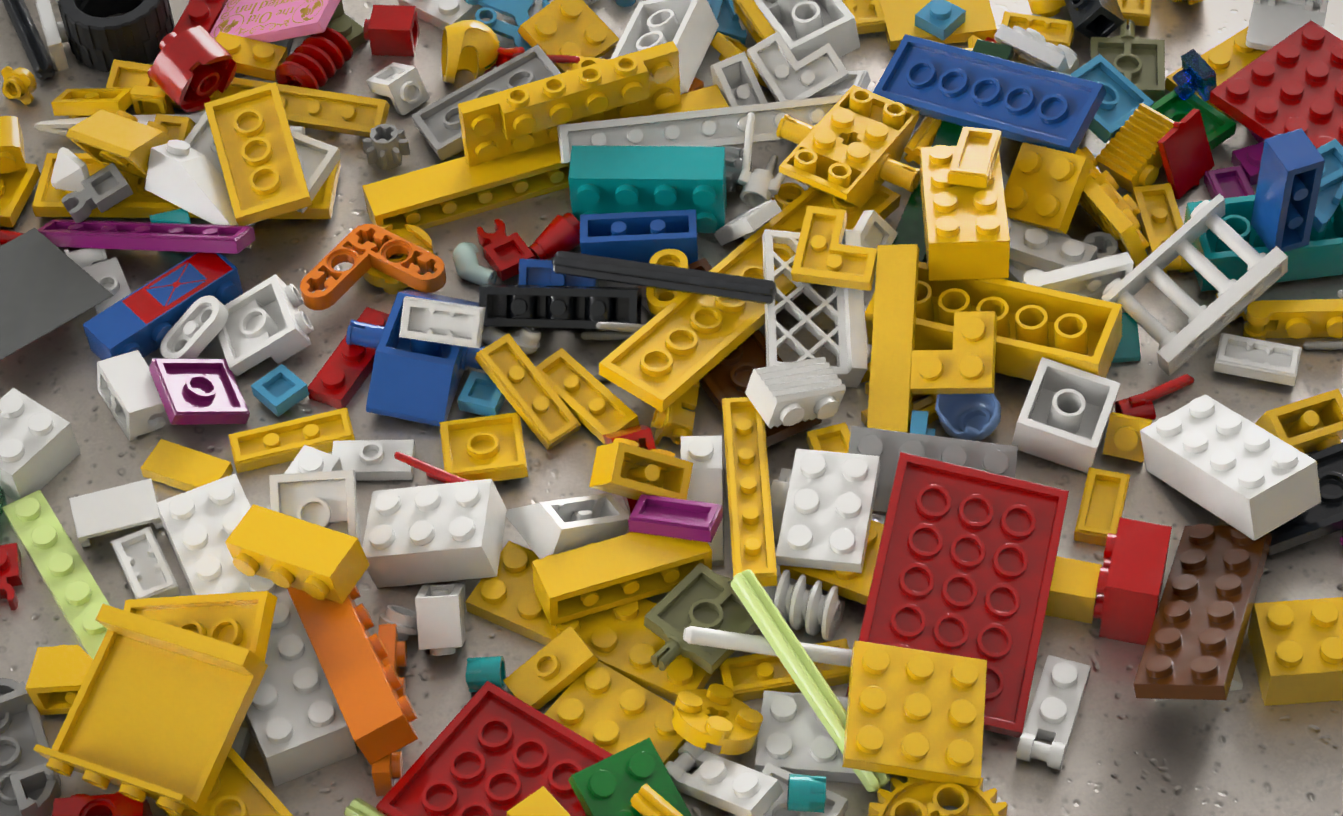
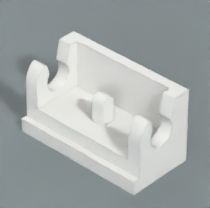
M138 350L97 362L98 392L129 442L136 440L137 436L153 432L166 425L163 417L149 420L152 415L164 412L165 408L149 371V366Z
M151 478L69 498L77 538L82 548L91 546L89 538L151 522H153L156 529L164 527L157 506V502H159Z

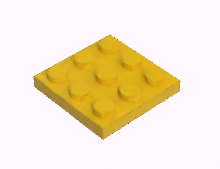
M855 640L851 656L842 767L978 787L982 769L987 660Z

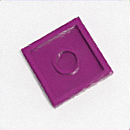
M152 359L149 371L171 425L247 424L250 412L226 359Z

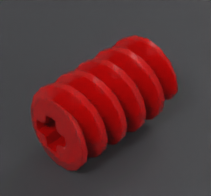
M327 27L323 33L312 34L307 37L294 50V53L290 54L285 62L277 67L275 72L278 84L319 90V87L327 83L328 78L336 74V70L344 66L345 61L353 57L352 46L342 34Z

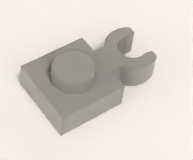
M111 163L82 181L81 183L85 189L80 192H71L65 195L61 201L75 223H80L87 219L91 211L96 207L103 213L134 193L115 164Z

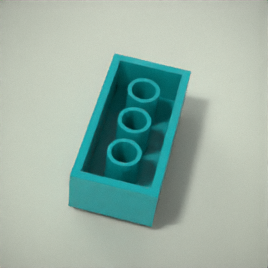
M572 146L568 181L572 215L579 222L580 215L696 209L697 233H716L718 229L726 224L727 183L725 147Z
M1255 195L1225 198V215L1221 218L1259 254L1262 252L1268 254L1270 251L1250 224ZM1343 198L1322 232L1318 233L1312 226L1309 245L1284 252L1288 256V272L1275 283L1343 275ZM1203 201L1187 203L1184 224L1191 219V213ZM1210 229L1192 243L1230 280H1239L1248 272V265ZM1194 269L1201 292L1216 290Z

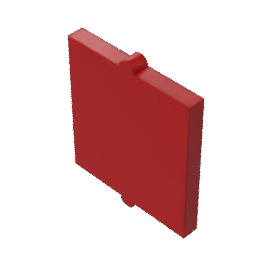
M1192 109L1179 122L1175 121L1173 128L1157 142L1168 183H1171L1175 199H1180L1193 186H1198L1199 180L1204 176L1205 171H1210L1215 166L1200 109Z

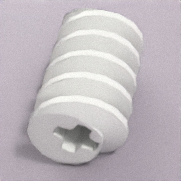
M786 569L780 578L777 579V586L763 587L785 621L789 620L790 627L793 630H801L805 626L806 632L811 636H815L821 631L822 638L826 641H831L836 635L845 610V600H838V586L833 585L827 595H823L822 581L817 580L813 587L808 590L806 589L805 575H801L793 585L790 584V570Z

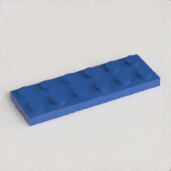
M907 34L904 35L873 91L877 95L920 111L919 114L964 127L1002 131V137L1073 154H1075L1107 93L1104 85L1101 83Z

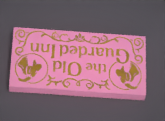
M228 0L210 35L216 39L219 32L271 43L323 33L340 0Z

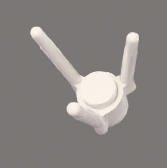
M750 112L747 115L742 170L738 183L743 186L740 193L741 200L746 205L754 208L771 200L772 195L778 194L781 183L786 175L778 172L774 178L772 174L778 160L777 155L771 156L766 169H754L752 173L750 172L755 119L754 113Z

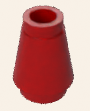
M569 212L563 216L557 215L535 239L533 244L529 246V249L535 255V259L552 260L557 251L568 252L580 246V222Z

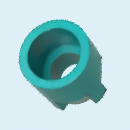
M503 656L467 658L465 677L469 692H478L486 681L505 690L506 684L503 680L506 678V666Z
M789 774L787 811L824 813L826 776Z

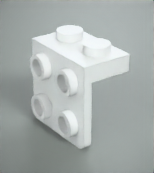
M1253 0L1245 42L1246 46L1252 49L1268 51L1310 20L1324 28L1329 0Z

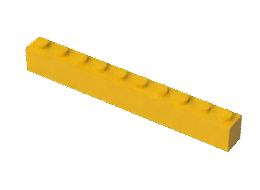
M716 84L681 94V104L642 116L729 106ZM555 141L469 167L464 156L363 185L362 188L367 213L372 224L377 226L393 224L394 229H406L405 224H411L424 230L569 188L570 163L561 164L559 141Z

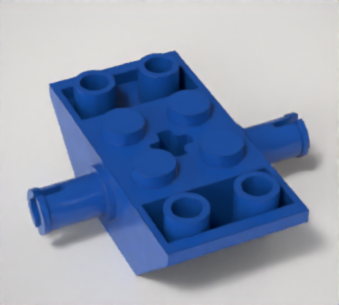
M412 289L400 291L397 293L385 326L359 322L353 319L350 321V325H348L346 343L348 345L353 344L376 349L366 412L440 427L439 422L447 421L463 372L468 367L483 370L475 360L476 353L486 346L472 348L399 337L404 297L408 296L478 307L479 302L424 293Z

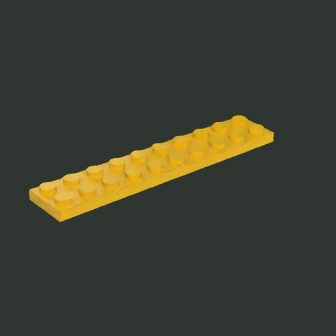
M881 185L867 203L860 208L809 187L709 272L764 279L762 235L765 229L801 233L808 205L846 210L847 222L845 229L853 230L864 210H874L883 219H886L899 207L901 195ZM773 243V251L784 262L796 254L787 244ZM781 274L774 280L776 287L786 297L798 288L784 274ZM683 292L599 362V375L663 412L765 324V305L763 303Z

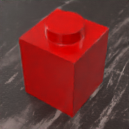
M373 5L370 19H365L364 39L370 41L372 55L414 57L420 34L416 6Z

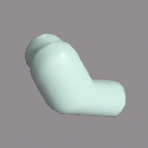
M470 242L459 243L453 252V261L457 275L463 280L480 286L495 284L497 272L479 265L476 255L479 252L477 246Z

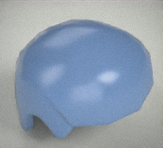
M994 393L937 395L935 410L942 428L949 436L955 439L981 441L992 434L1001 419L1002 407Z

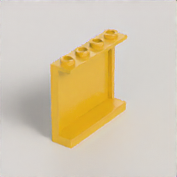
M102 604L95 620L108 629L52 748L36 744L33 750L48 759L46 764L48 769L61 775L71 777L72 772L76 771L84 774L82 780L101 789L107 790L111 783L120 786L118 792L133 800L144 802L146 796L157 799L156 805L173 814L181 815L184 809L201 814L268 665L249 649Z

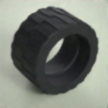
M169 0L58 1L72 53L80 63L86 64L91 69H98L104 72L111 70L114 59L143 64L155 61L161 51L159 48L161 40L171 33L175 27ZM119 13H126V14H123V15H120V16H116V17H109V16H111V15H115V14H119Z

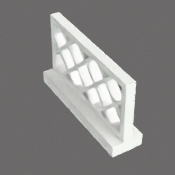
M765 229L762 235L764 279L774 281L781 274H784L798 287L787 297L776 287L777 294L773 303L764 304L767 367L790 363L777 361V349L784 343L800 356L797 361L815 358L813 355L825 346L836 357L837 366H830V368H833L834 373H837L838 379H841L842 384H845L846 387L858 388L868 369L863 290L831 286L833 294L825 300L811 287V283L792 281L791 266L793 265L795 255L784 262L773 251V243L787 244L796 253L800 232ZM845 229L841 244L861 247L860 231ZM802 292L818 306L807 316L792 302ZM783 308L799 322L789 331L776 321V314ZM822 311L835 322V329L829 334H825L812 321ZM803 327L819 341L810 350H807L793 337Z

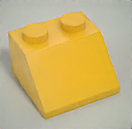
M101 109L71 127L66 134L71 141L98 163L106 166L114 163L118 170L145 180L151 148L173 140L168 136L169 130L166 127L153 121H148L147 125L141 124L135 116L122 110H118L116 114Z

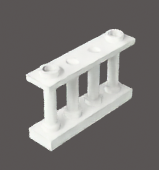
M1220 193L1210 202L1208 200L1201 202L1191 213L1190 220L1122 280L1116 278L1110 282L1102 293L1101 300L1122 304V309L1159 343V351H1157L1158 366L1169 377L1242 313L1251 302L1260 297L1288 272V256L1277 246L1268 254L1264 252L1259 254L1221 218L1225 215V198ZM1210 229L1248 265V272L1239 280H1230L1192 243ZM1180 255L1219 291L1217 294L1218 298L1208 307L1197 304L1163 271L1177 256ZM1149 281L1189 317V324L1178 334L1175 331L1169 332L1133 297Z

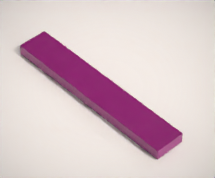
M53 219L38 229L40 233L57 247L238 254L256 240L254 227L236 225L89 220L75 223L74 220Z

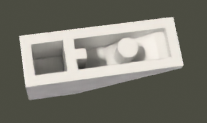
M169 140L166 144L151 148L145 190L213 225L238 226L225 179L204 154L190 148V144L182 140Z
M722 435L681 436V459L693 462L687 500L723 506L722 521L712 542H708L712 549V565H724V464Z

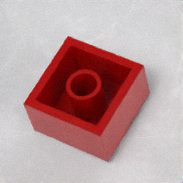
M1120 517L1117 533H1108L1103 557L1104 563L1103 567L1100 568L1098 577L1097 597L1093 618L1101 620L1099 637L1146 646L1159 606L1172 530L1171 526Z

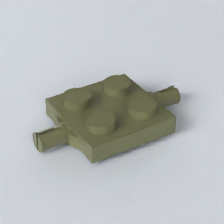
M1127 19L1119 26L1120 35L1110 38L1091 37L1090 60L1099 54L1102 55L1152 101H1158L1165 96V40L1145 39L1135 36V23L1130 19L1128 29Z
M700 562L645 615L644 626L662 638L666 643L651 656V661L656 668L659 665V670L664 671L679 655H682L692 660L709 674H712L735 651L688 644L683 640L684 629L689 626L752 635L758 629V626L731 587L733 579L716 574Z

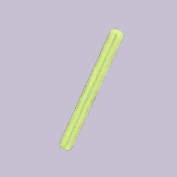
M749 569L739 572L733 577L731 587L843 754L846 710L754 573ZM853 769L869 793H874L879 788L882 789L890 780V776L886 773Z

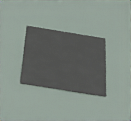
M36 228L0 246V360L114 296Z

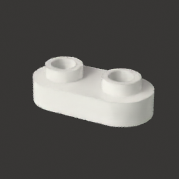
M210 295L196 300L164 336L160 346L162 356L165 359H197L199 354L224 328L228 319L226 306Z

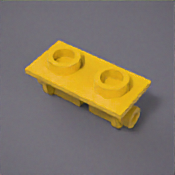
M699 381L665 411L661 412L655 408L651 427L656 428L654 438L656 446L663 436L671 438L673 443L681 445V436L693 435L695 412L681 407L694 411L697 406L700 388Z

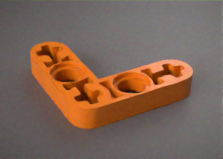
M363 224L353 229L302 279L300 291L304 305L309 309H328L373 267L417 291L432 293L440 290L446 283L445 265L443 260L437 255L377 225ZM395 254H405L408 256L399 263H393L388 260ZM342 262L353 264L352 268L346 271L334 269L336 265Z

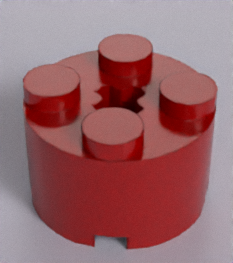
M199 25L187 29L178 35L175 32L167 34L159 44L161 51L148 70V77L184 111L192 113L204 109V103L212 101L209 97L216 90L223 93L228 88L235 76L237 65L230 53Z

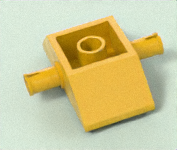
M853 85L822 120L814 126L792 118L790 115H784V118L778 124L776 135L779 138L799 145L780 164L779 172L793 180L860 208L867 203L885 181L902 187L909 192H914V189L917 188L920 182V169L904 164L900 160L904 153L903 149L907 145L918 121L920 111Z

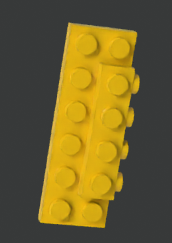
M674 41L459 103L458 111L464 155L469 167L559 141L558 125L638 117L681 104L679 51Z
M1086 146L1082 149L1078 147L1075 154L1087 156L1094 162L1078 203L1104 233L1110 234L1118 242V249L1121 253H1129L1135 268L1148 257L1145 249L1150 246L1140 232L1142 227L1137 219V215L1141 211L1128 194L1122 197L1116 191L1119 189V186L1107 170L1101 173L1096 168L1098 162Z

